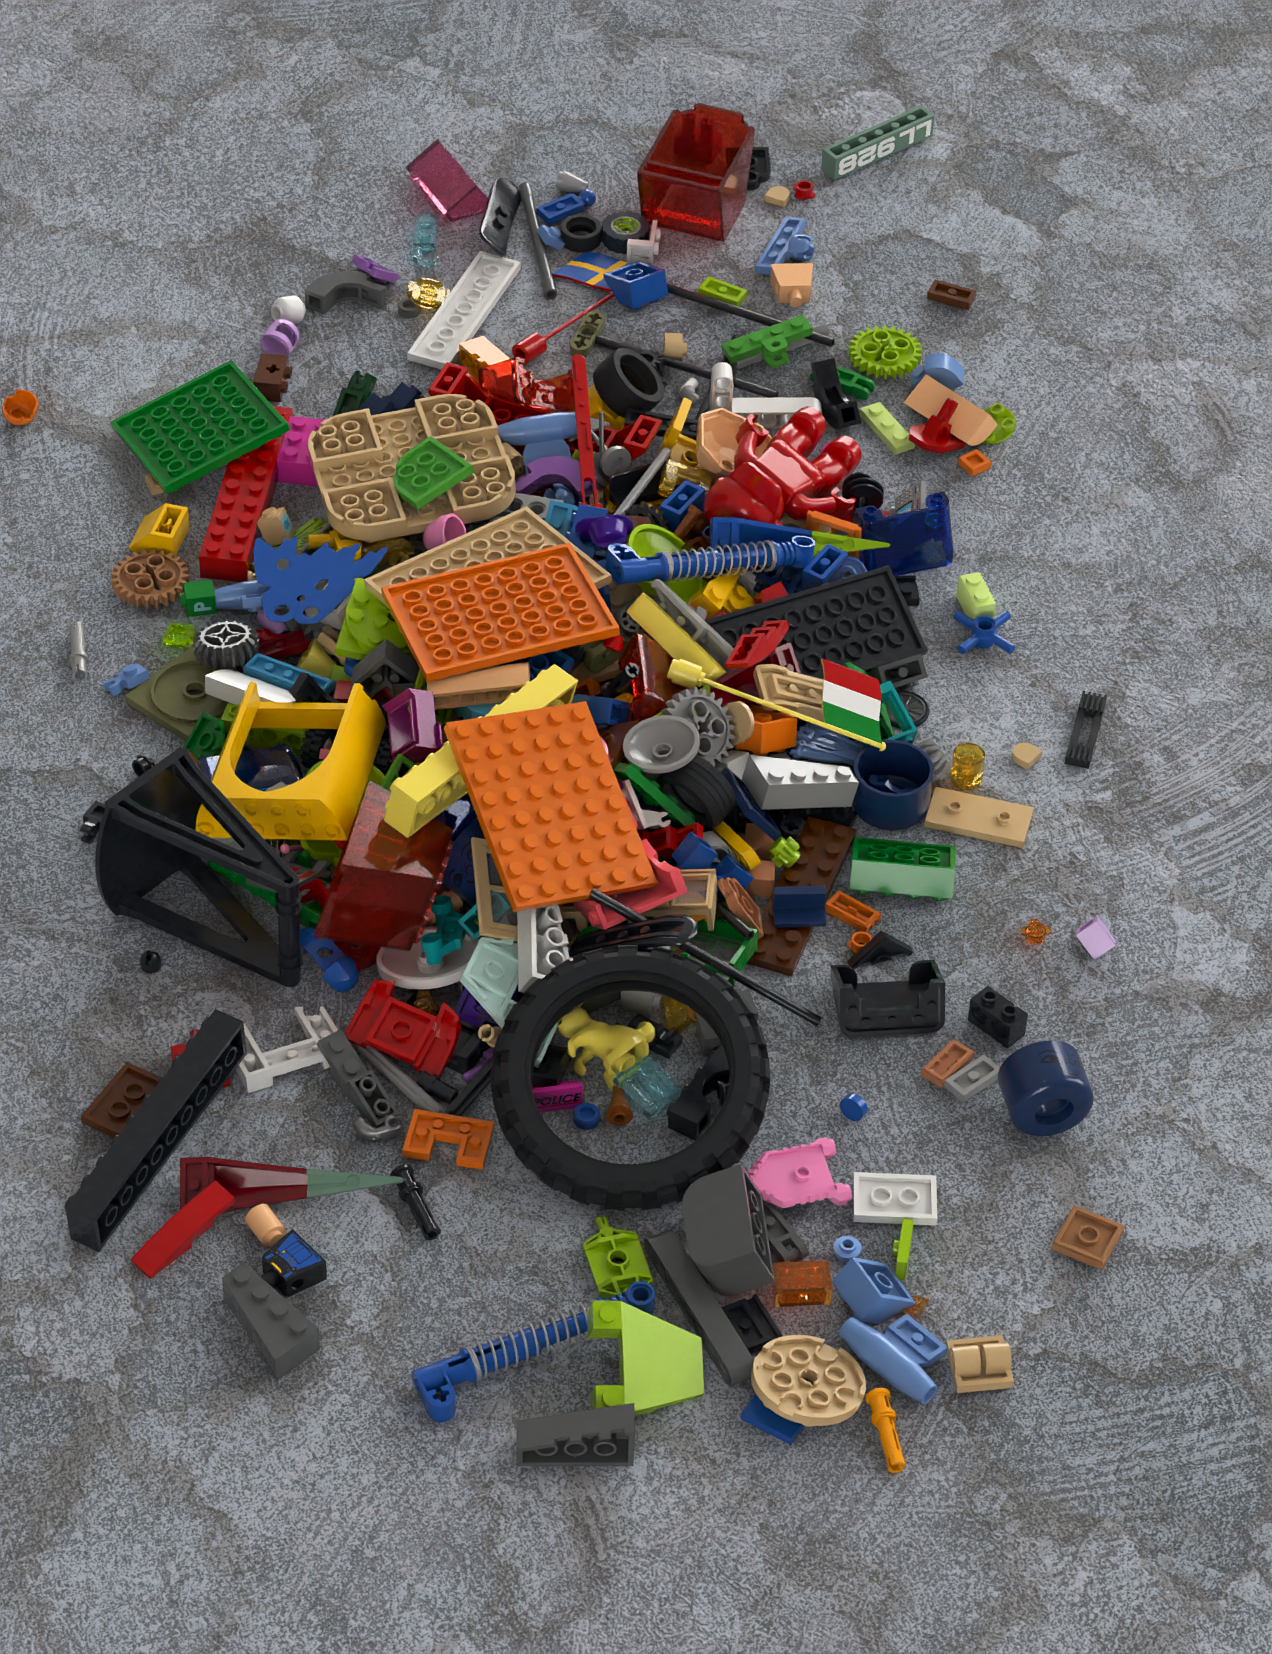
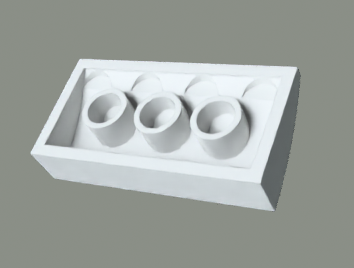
M222 669L205 675V693L235 705L240 704L250 682H256L260 702H296L288 690L234 670Z

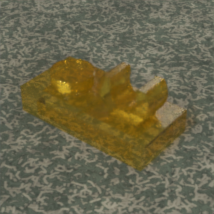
M404 538L361 548V557L363 558L370 551L377 553L383 547H387V552L378 565H383L385 561H389L390 565L395 566L400 557L401 562L409 559L408 555L415 553V545Z

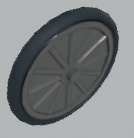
M897 691L915 726L923 724L930 713L925 699L913 692ZM884 702L891 726L900 728L889 706Z

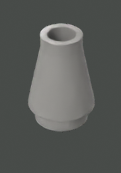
M560 171L555 188L560 189L561 192L581 193L587 189L588 182L568 171Z

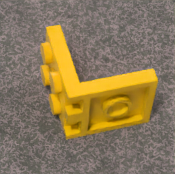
M683 398L664 434L658 454L664 447L669 448L671 454L667 459L672 461V473L698 484V481L705 482L706 484L705 473L696 458V441L680 434L692 403L691 400ZM686 457L691 458L694 462L689 461Z

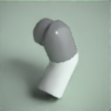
M691 377L681 387L679 392L682 399L686 398L692 401L691 405L699 399V396L695 393L699 383L695 378Z

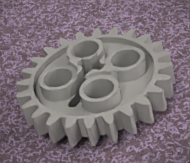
M695 687L680 691V693L672 696V700L666 702L668 708L663 709L661 712L664 715L684 718L697 728L701 751L699 749L696 755L715 767V765L723 762L722 758L729 756L726 750L733 748L729 740L736 738V736L730 733V730L736 727L729 724V721L733 718L732 715H726L729 707L722 708L720 705L723 699L714 700L715 693L707 694L705 688L698 690Z

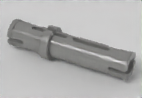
M76 622V629L74 628V623L69 625L71 645L69 662L72 666V678L77 682H81V674L83 681L88 677L87 665L89 659L85 651V627L81 622Z

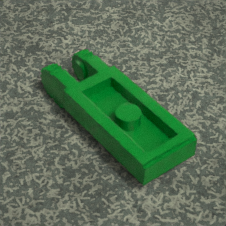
M836 366L842 391L849 394L852 393L857 399L867 400L870 392L874 391L876 387L875 381L861 376L859 373ZM811 372L810 380L814 381L813 373Z

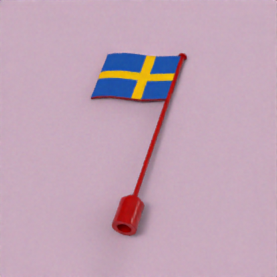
M585 252L552 273V277L568 279L592 288L612 292L603 274L632 263L603 254ZM613 292L544 337L538 333L530 334L512 347L514 358L522 365L531 362L546 352V340L615 295Z

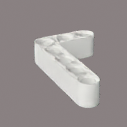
M724 362L717 363L712 367L710 411L723 408L744 418H747L749 414H754L756 418L755 423L762 425L763 428H782L795 412L806 406L813 407L822 414L821 402L813 397L733 398L732 367Z

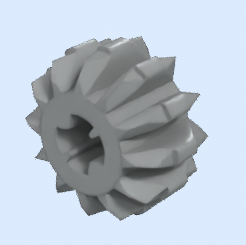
M929 738L918 744L917 747L922 749L933 763V782L945 778L952 771V767L936 742Z

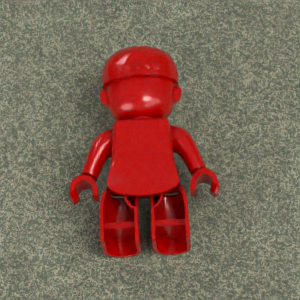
M806 406L790 417L788 422L775 433L762 455L758 457L755 453L756 447L764 442L769 431L767 429L759 431L753 424L756 419L755 415L749 414L742 422L735 436L739 444L734 456L735 470L728 477H722L717 480L708 491L703 504L704 516L709 525L710 517H726L782 526L780 519L788 515L796 521H807L808 511L814 512V510L843 520L854 508L856 498L845 499L837 494L842 489L844 480L853 474L862 458L861 449L854 439L848 436H839L825 447L821 455L810 462L807 457L822 438L826 430V421L819 410Z

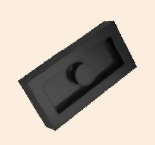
M852 806L847 808H805L806 817L803 820L806 821L808 816L852 828L857 819V812L852 810Z
M637 1014L627 1027L637 1029L641 1022H650L655 1027V1037L648 1043L649 1050L669 1059L682 1044L683 1036L677 1034L673 1028L669 1030L663 1027V1023L659 1024Z

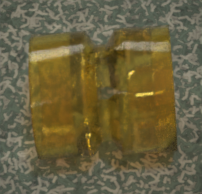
M962 743L954 749L950 780L955 787L962 790H973L981 785L986 755L980 746L973 743Z

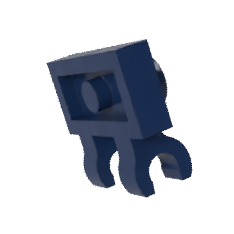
M789 565L779 566L776 570L767 572L762 570L755 578L756 584L753 590L760 593L762 590L781 581L788 595L794 594L802 580V570L804 568Z

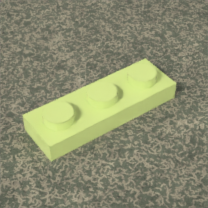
M880 402L860 408V417L895 455L915 448V444L908 439V432Z

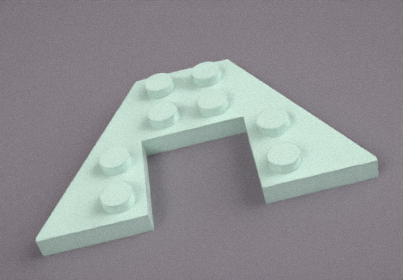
M481 937L462 974L460 982L501 1028H503L504 1020L511 1008L517 1003L511 997L518 985V943H513V940L510 939L495 940L493 938ZM559 1023L553 1026L542 1042L534 1063L535 1067L538 1068Z

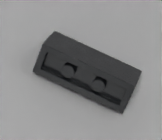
M666 459L632 506L640 505L642 501L651 502L668 497L681 485L672 477V461L670 459ZM651 464L610 475L609 501L619 508Z

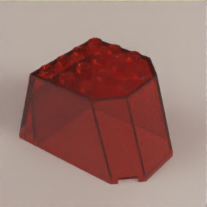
M702 103L694 104V108L681 112L679 109L672 110L637 171L641 216H644L649 221V225H652L653 220H657L658 227L725 242L745 205L755 128L745 122L744 115L741 112Z
M369 781L348 839L342 849L313 937L322 940L409 952L413 943L417 944L420 941L424 931L422 925L427 924L432 911L429 908L432 907L437 894L434 891L440 888L444 874L442 872H445L450 858L445 856V854L450 855L454 841L450 839L453 829L434 818L409 838L405 837L384 821L387 810L385 806L390 799L391 792Z

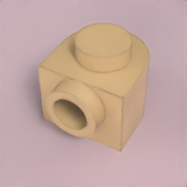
M683 333L664 334V356L682 361L683 356H687V343H683Z

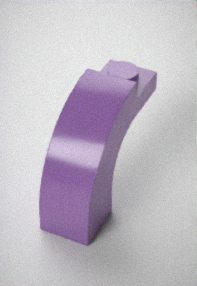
M548 456L537 459L526 465L529 474L520 477L515 483L516 493L532 495L544 486L560 483L568 487L582 502L580 494L579 461L569 457ZM595 476L596 489L599 490L598 479ZM589 481L584 482L585 499L593 494V486Z

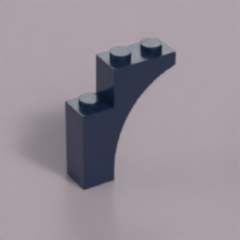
M401 382L388 398L384 395L380 398L373 392L359 410L369 408L371 415L415 407V399L425 397L415 386L411 385L408 387Z

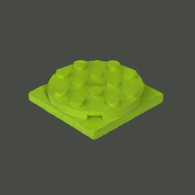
M356 578L351 598L346 607L345 618L335 648V655L362 660L387 639L415 660L398 625L390 620L394 618L389 608L365 588L364 579Z

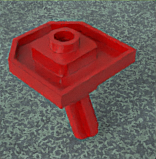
M947 398L937 416L932 414L927 423L910 427L908 433L909 441L923 450L936 453H945L964 448L965 442L950 433L952 425L948 423L958 407V403L951 398Z

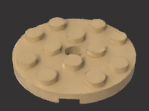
M789 1335L771 1340L762 1347V1351L757 1357L755 1356L753 1362L751 1382L754 1391L764 1406L776 1414L806 1427L839 1424L858 1411L866 1391L864 1372L858 1362L841 1347L839 1350H836L824 1344L825 1340L818 1337Z

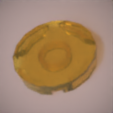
M419 278L417 282L410 281L406 293L413 303L421 307L439 309L451 291L448 287L445 289L440 281L430 278Z

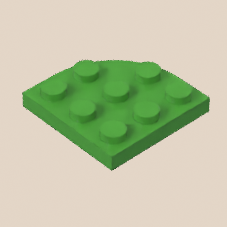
M430 436L400 458L395 466L396 472L395 476H393V481L399 496L418 510L473 474L474 470L470 463Z

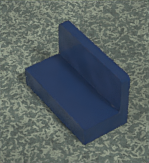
M825 886L773 887L772 909L774 926H826Z

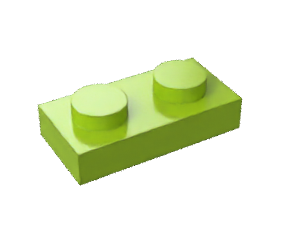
M710 276L698 288V294L737 307L747 298L748 293L746 289Z

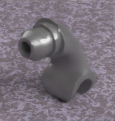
M392 1115L386 1118L385 1125L380 1128H374L372 1125H369L362 1117H357L352 1122V1127L356 1130L357 1137L365 1140L380 1141L391 1137H398L403 1131V1125L391 1127L397 1121V1117Z

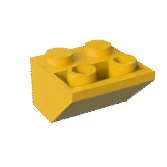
M165 503L146 515L129 545V551L142 553V549H145L147 553H150L152 548H154L155 552L159 553L164 549L165 555L173 552V557L175 558L190 529L188 507Z

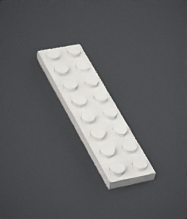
M480 251L407 353V360L442 370L446 362L454 364L459 358V343L473 338L521 269V262Z

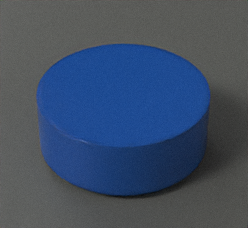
M854 1093L847 1094L840 1102L841 1112L852 1121L861 1120L868 1111L864 1099Z
M591 1103L579 1104L573 1111V1122L580 1129H593L600 1123V1110Z

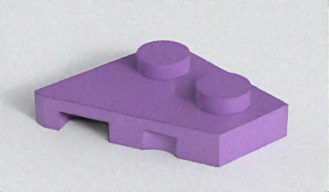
M354 254L351 261L358 266L357 270L373 276L374 279L386 284L387 281L396 283L399 274L367 257Z

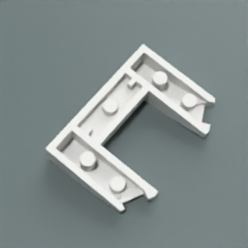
M296 1007L295 1014L307 1039L265 1053L261 1052L244 1023L247 1054L236 1068V1071L248 1093L273 1086V1077L319 1062L323 1069L330 1068L317 1043L322 1038L338 1031L324 1007H320L319 1015L305 1016L303 1007Z

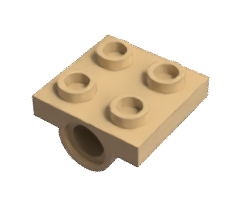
M1003 1335L946 1341V1346L948 1347L947 1355L956 1393L1013 1388L1011 1351L1008 1342H1004Z

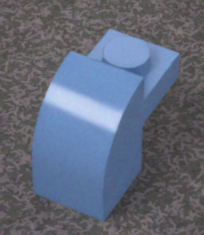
M943 353L926 355L925 365L918 366L911 373V387L915 389L925 375L930 376L950 390L964 385V369L953 357Z

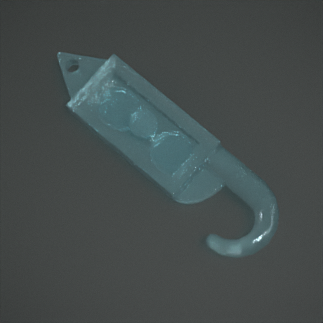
M428 209L420 216H416L413 261L421 267H431L439 259L438 256H435L430 261L421 258L422 254L431 253L436 250L438 217H434Z

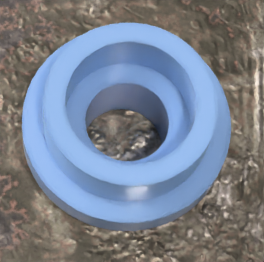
M851 1236L838 1238L833 1248L836 1257L845 1263L852 1257L858 1258L862 1249L861 1243Z

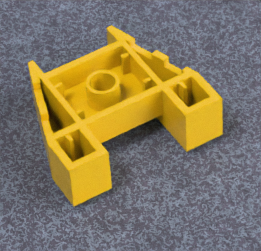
M737 573L736 575H721L709 581L690 597L687 604H690L696 610L697 606L707 610L706 619L721 611L726 614L753 606V598L744 587L736 583L740 576Z

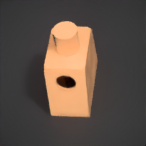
M813 263L771 264L770 284L779 303H790L791 307L798 308L802 303L810 302Z

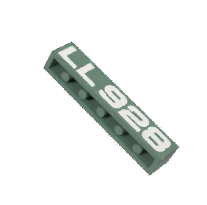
M920 105L823 148L821 170L833 180H836L933 136L935 115Z

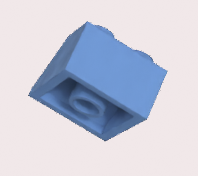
M852 1257L832 1280L838 1289V1295L853 1310V1316L863 1323L879 1324L912 1308L916 1304L887 1263Z

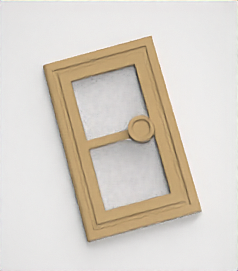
M472 837L471 846L479 934L518 942L517 912H513L486 839Z

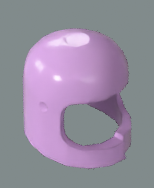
M278 319L272 322L260 339L262 350L267 354L289 356L299 340V331L289 320Z

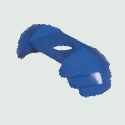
M311 927L303 928L300 931V944L302 945L303 952L306 951L324 970L323 980L328 982L332 989H336L340 993L351 990L359 980V972L355 961L351 957H347L328 937L330 934L326 931ZM329 948L333 951V954L329 958H320L318 956L319 951Z

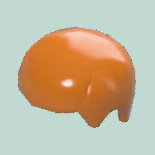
M16 390L11 397L6 396L2 405L4 418L16 426L31 423L38 411L37 398L28 390Z

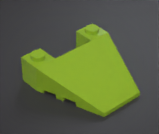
M622 1301L591 1302L587 1309L588 1338L618 1339L620 1385H595L590 1393V1409L634 1403L635 1416L704 1395L701 1337Z

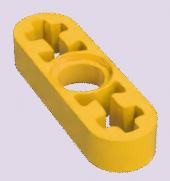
M724 821L712 830L723 839L734 852L737 861L748 871L761 864L755 851Z

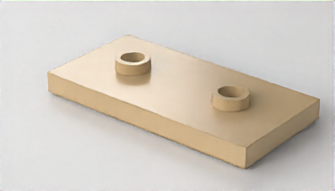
M935 787L924 827L1023 848L1034 807Z

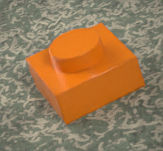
M976 449L960 456L958 465L973 477L991 468V461Z

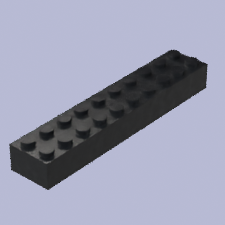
M217 1009L214 1010L210 1017H206L203 1020L200 1030L195 1037L192 1036L188 1040L185 1050L180 1056L175 1057L170 1070L166 1075H162L159 1078L156 1088L151 1095H147L144 1098L138 1112L128 1119L126 1128L120 1135L115 1136L107 1153L99 1157L94 1170L90 1175H86L83 1178L78 1191L66 1201L65 1210L72 1240L100 1252L246 1056L247 1049L243 1021Z

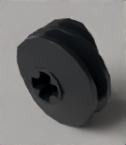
M865 472L851 474L844 480L842 497L845 499L856 498L853 509L877 510L883 504L884 489L882 485Z

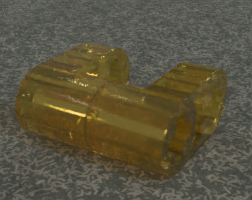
M666 459L660 476L658 494L669 497L673 493L675 484L681 485L687 480L705 488L706 497L710 490L712 473Z

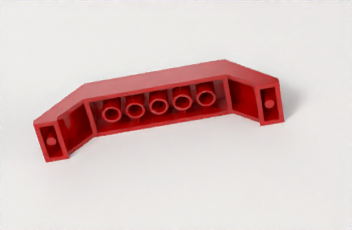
M446 362L428 389L430 396L460 394L466 395L467 399L472 400L474 403L477 399L482 401L491 409L497 426L523 417L554 413L491 396L468 373L467 367ZM640 414L637 421L619 430L605 427L604 444L608 449L614 446H623L630 452L632 461L646 453L662 426V420ZM599 430L595 431L594 433L599 437ZM569 438L564 441L570 448L572 458L575 450H578V439L569 442ZM592 439L593 451L597 453L599 452V446ZM511 445L523 456L525 446Z

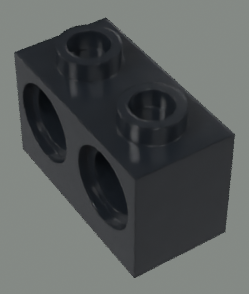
M986 986L970 999L968 1021L1007 1049L1025 1035L1028 1014L990 986Z

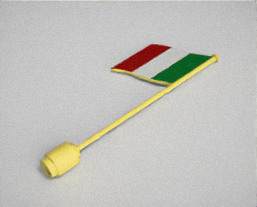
M681 658L680 660L673 659L667 678L672 679V682L692 689L696 686L701 687L702 683L880 748L879 751H884L886 748V744L881 741L879 725L881 705L880 684L878 679L821 659L824 673L821 702L824 722L705 679L706 673L701 672L703 667Z

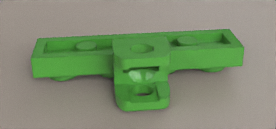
M800 315L722 343V352L731 364L762 353V358L770 368L775 369L789 363V357L786 353L788 343L813 335V328L804 315ZM780 358L781 360L774 361L773 359Z

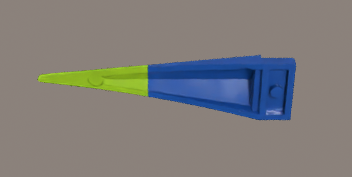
M710 517V547L713 550L716 546L723 548L724 545H728L731 548L733 544L740 546L741 543H745L748 546L749 542H753L756 545L758 541L763 542L764 540H773L775 543L792 541L794 536H807L815 541L813 556H816L827 544L845 552L890 546L889 543L741 518ZM751 544L749 549H755L754 545ZM744 545L741 546V550H747ZM733 546L732 551H738L737 547ZM728 547L724 548V552H729Z

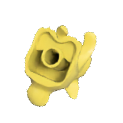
M580 1004L557 1022L559 1023L558 1029L561 1035L570 1038L568 1041V1054L570 1057H576V1050L580 1046L583 1048L574 1061V1072L584 1076L586 1072L585 1064L594 1056L599 1057L606 1069L604 1079L610 1091H613V1086L616 1083H625L645 1065L649 1054L648 1043L655 1037V1027L650 1022L645 1021L641 1022L637 1029H633L625 1025H609L592 1020L587 1011L580 1007L582 1005Z

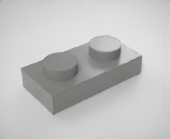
M983 1054L947 1078L944 1087L963 1103L998 1080L997 1076L1000 1067Z

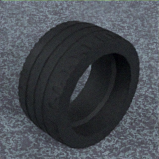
M627 348L615 350L593 372V381L598 395L614 413L624 419L627 408L650 412L663 398L664 387L657 371L643 356Z
M697 755L680 769L662 773L656 781L661 787L659 790L664 795L668 794L678 801L677 806L681 810L685 809L696 817L694 821L703 826V832L712 831L717 827L736 804L733 788L724 775L708 761Z

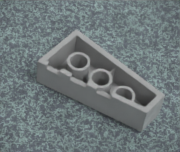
M749 755L742 776V781L761 810L851 807L859 785L858 779L849 767Z

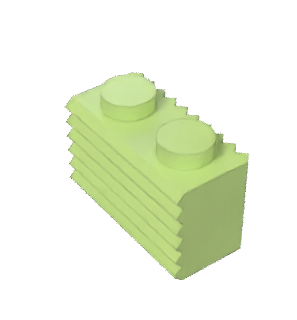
M981 573L960 575L957 581L958 591L956 592V597L964 613L973 620L980 616H988L994 619L996 602L991 592H989Z

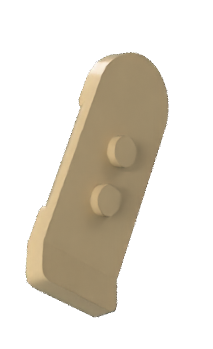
M761 664L755 667L753 677L760 699L813 719L824 721L821 703L823 679L789 671L786 667L775 664ZM762 705V707L764 708V710H767V711H772V710H774V709H772V708H769V707H766V706Z

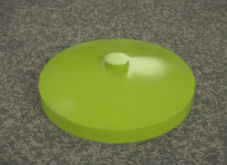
M652 524L637 526L627 535L625 543L640 558L651 557L656 553L664 551L672 554L676 550L680 553L682 551L681 547L685 544L672 532ZM694 578L693 580H677L676 582L670 581L664 584L687 604L690 597L706 585V581ZM654 581L638 582L639 586L648 595L658 596L651 587Z

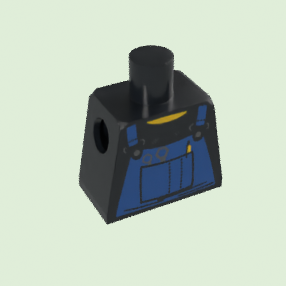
M293 1229L262 1257L263 1275L260 1277L272 1288L276 1286L285 1296L290 1297L327 1279L326 1261Z

